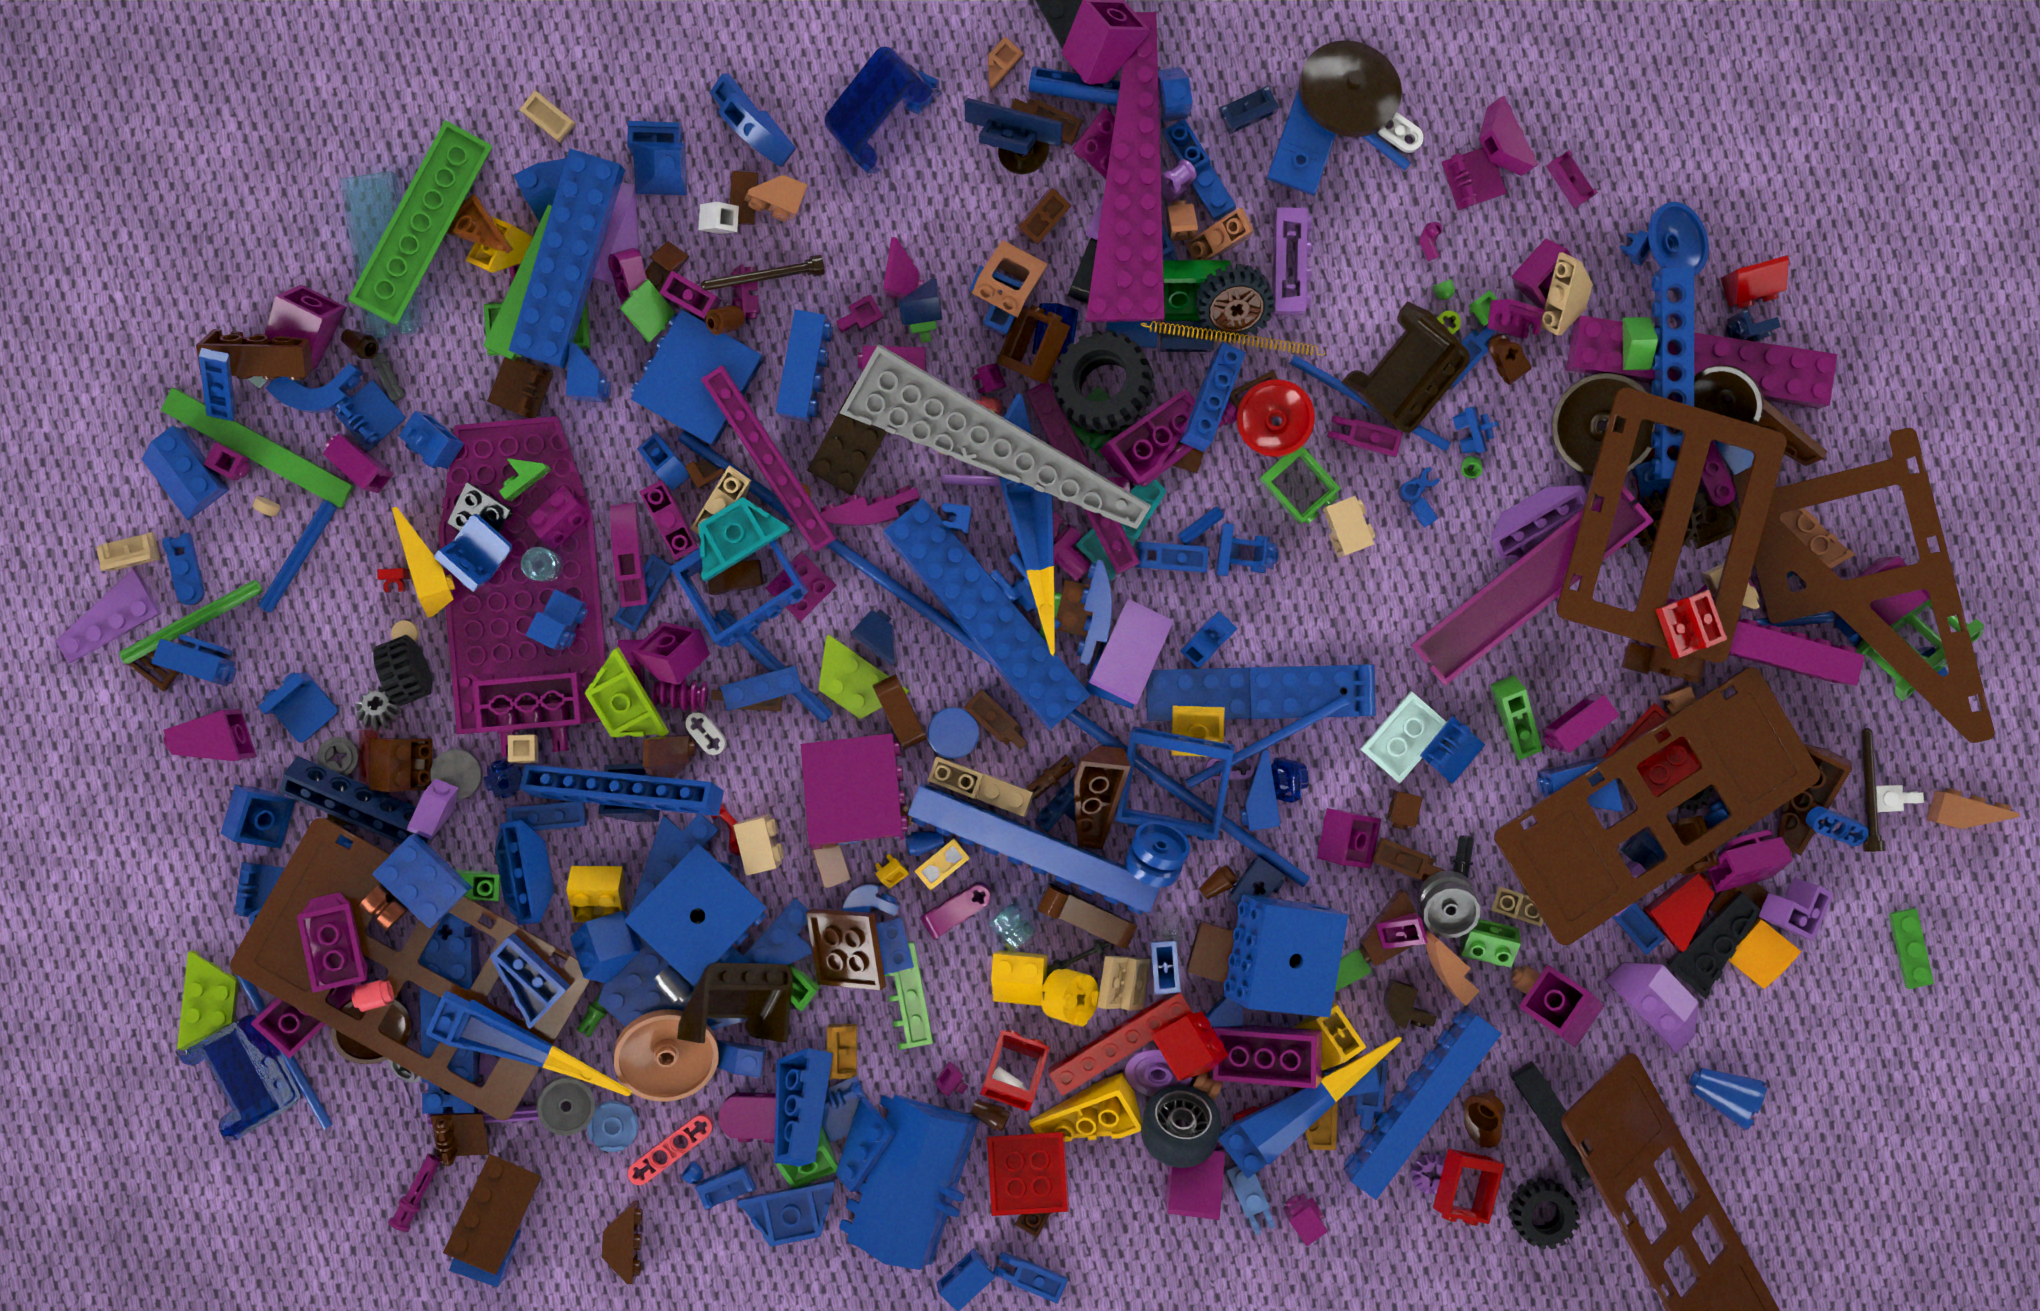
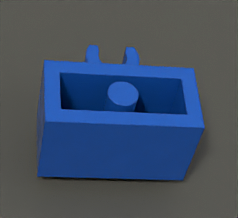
M414 411L399 434V437L406 442V448L416 454H420L423 457L422 461L434 469L436 467L448 469L464 445L462 441L433 416Z

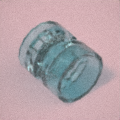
M542 547L529 549L523 555L521 561L524 574L532 580L551 582L557 579L563 568L562 559L559 554Z
M1014 903L1005 907L988 922L989 927L996 935L1003 936L1002 942L1010 952L1021 946L1036 932L1028 920L1021 919L1022 913Z

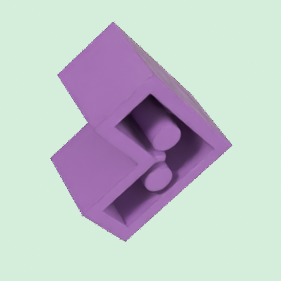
M1793 878L1785 898L1768 893L1758 917L1789 933L1814 941L1834 894L1818 885Z

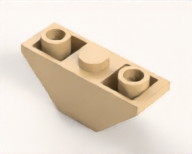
M1563 252L1558 255L1541 323L1542 328L1557 336L1562 335L1586 310L1593 286L1582 262Z
M728 466L690 529L699 534V523L738 499L745 498L751 480L732 466Z

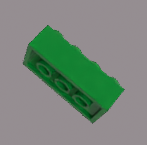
M1163 260V283H1167L1164 285V321H1200L1195 304L1197 289H1201L1200 284L1203 280L1208 282L1207 276L1210 273L1216 276V269L1221 267L1223 272L1226 271V266L1231 265V261Z

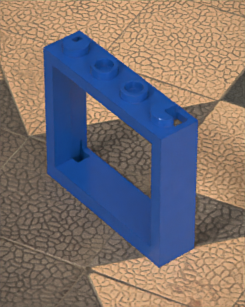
M778 539L769 544L794 585L724 631H721L691 579V576L703 569L700 548L671 566L672 571L712 640L720 647L724 648L734 645L740 636L757 630L760 627V623L768 618L777 617L781 614L783 608L800 602L804 598L803 595L809 592Z
M1133 726L1127 752L1131 768L1119 800L1116 821L1127 824L1128 827H1136V825L1150 821L1163 822L1180 830L1185 837L1192 835L1197 836V839L1204 841V839L1218 840L1235 745ZM1138 744L1224 760L1213 824L1127 808Z

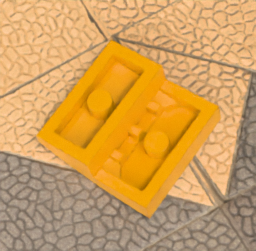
M1758 918L1750 927L1745 937L1741 938L1735 948L1736 952L1728 961L1761 988L1765 989L1790 966L1802 951L1766 922Z

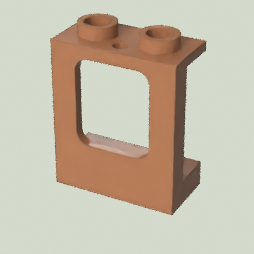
M1002 240L979 274L972 294L1018 318L1032 290L1040 283L1048 264ZM997 267L1025 281L1021 288L1014 290L993 279L992 275Z

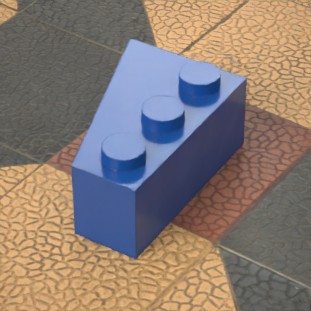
M514 933L508 936L490 955L505 986L507 985L517 1008L519 1007L529 1029L571 986Z

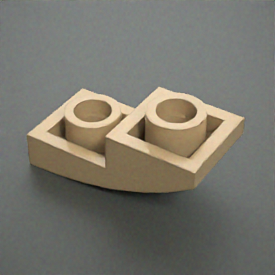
M1499 886L1491 911L1542 927L1543 919L1528 895Z

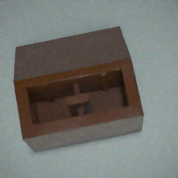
M371 738L369 790L386 792L426 790L432 783L430 780V770L432 767L433 739Z

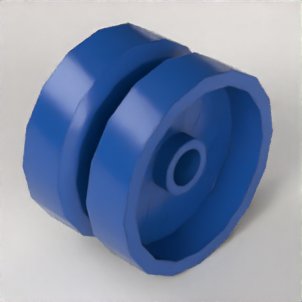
M1156 821L1142 823L1137 828L1132 844L1126 854L1125 864L1127 870L1134 878L1153 887L1173 885L1178 880L1182 866L1187 860L1190 844L1185 835L1172 825Z

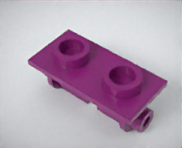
M740 265L733 269L734 272L731 275L754 272L755 267L743 268V265ZM758 282L732 286L735 291L732 305L740 307L745 317L747 315V319H757V314H759L758 295H749V291H758Z

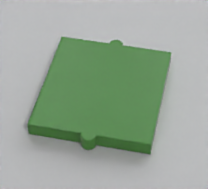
M646 279L636 290L630 292L631 296L620 306V309L646 341L651 342L660 331L666 329L665 325L671 320L675 311L650 280Z

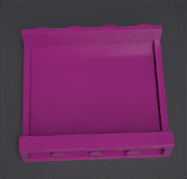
M893 733L800 744L808 844L812 850L822 849V845L897 836L901 840L904 839V831H908L907 816H902L901 806H906L904 790L900 791L899 781H904L902 766L897 765V756H901L900 742L895 741Z

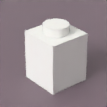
M721 202L700 204L698 230L717 234L737 232L739 206Z

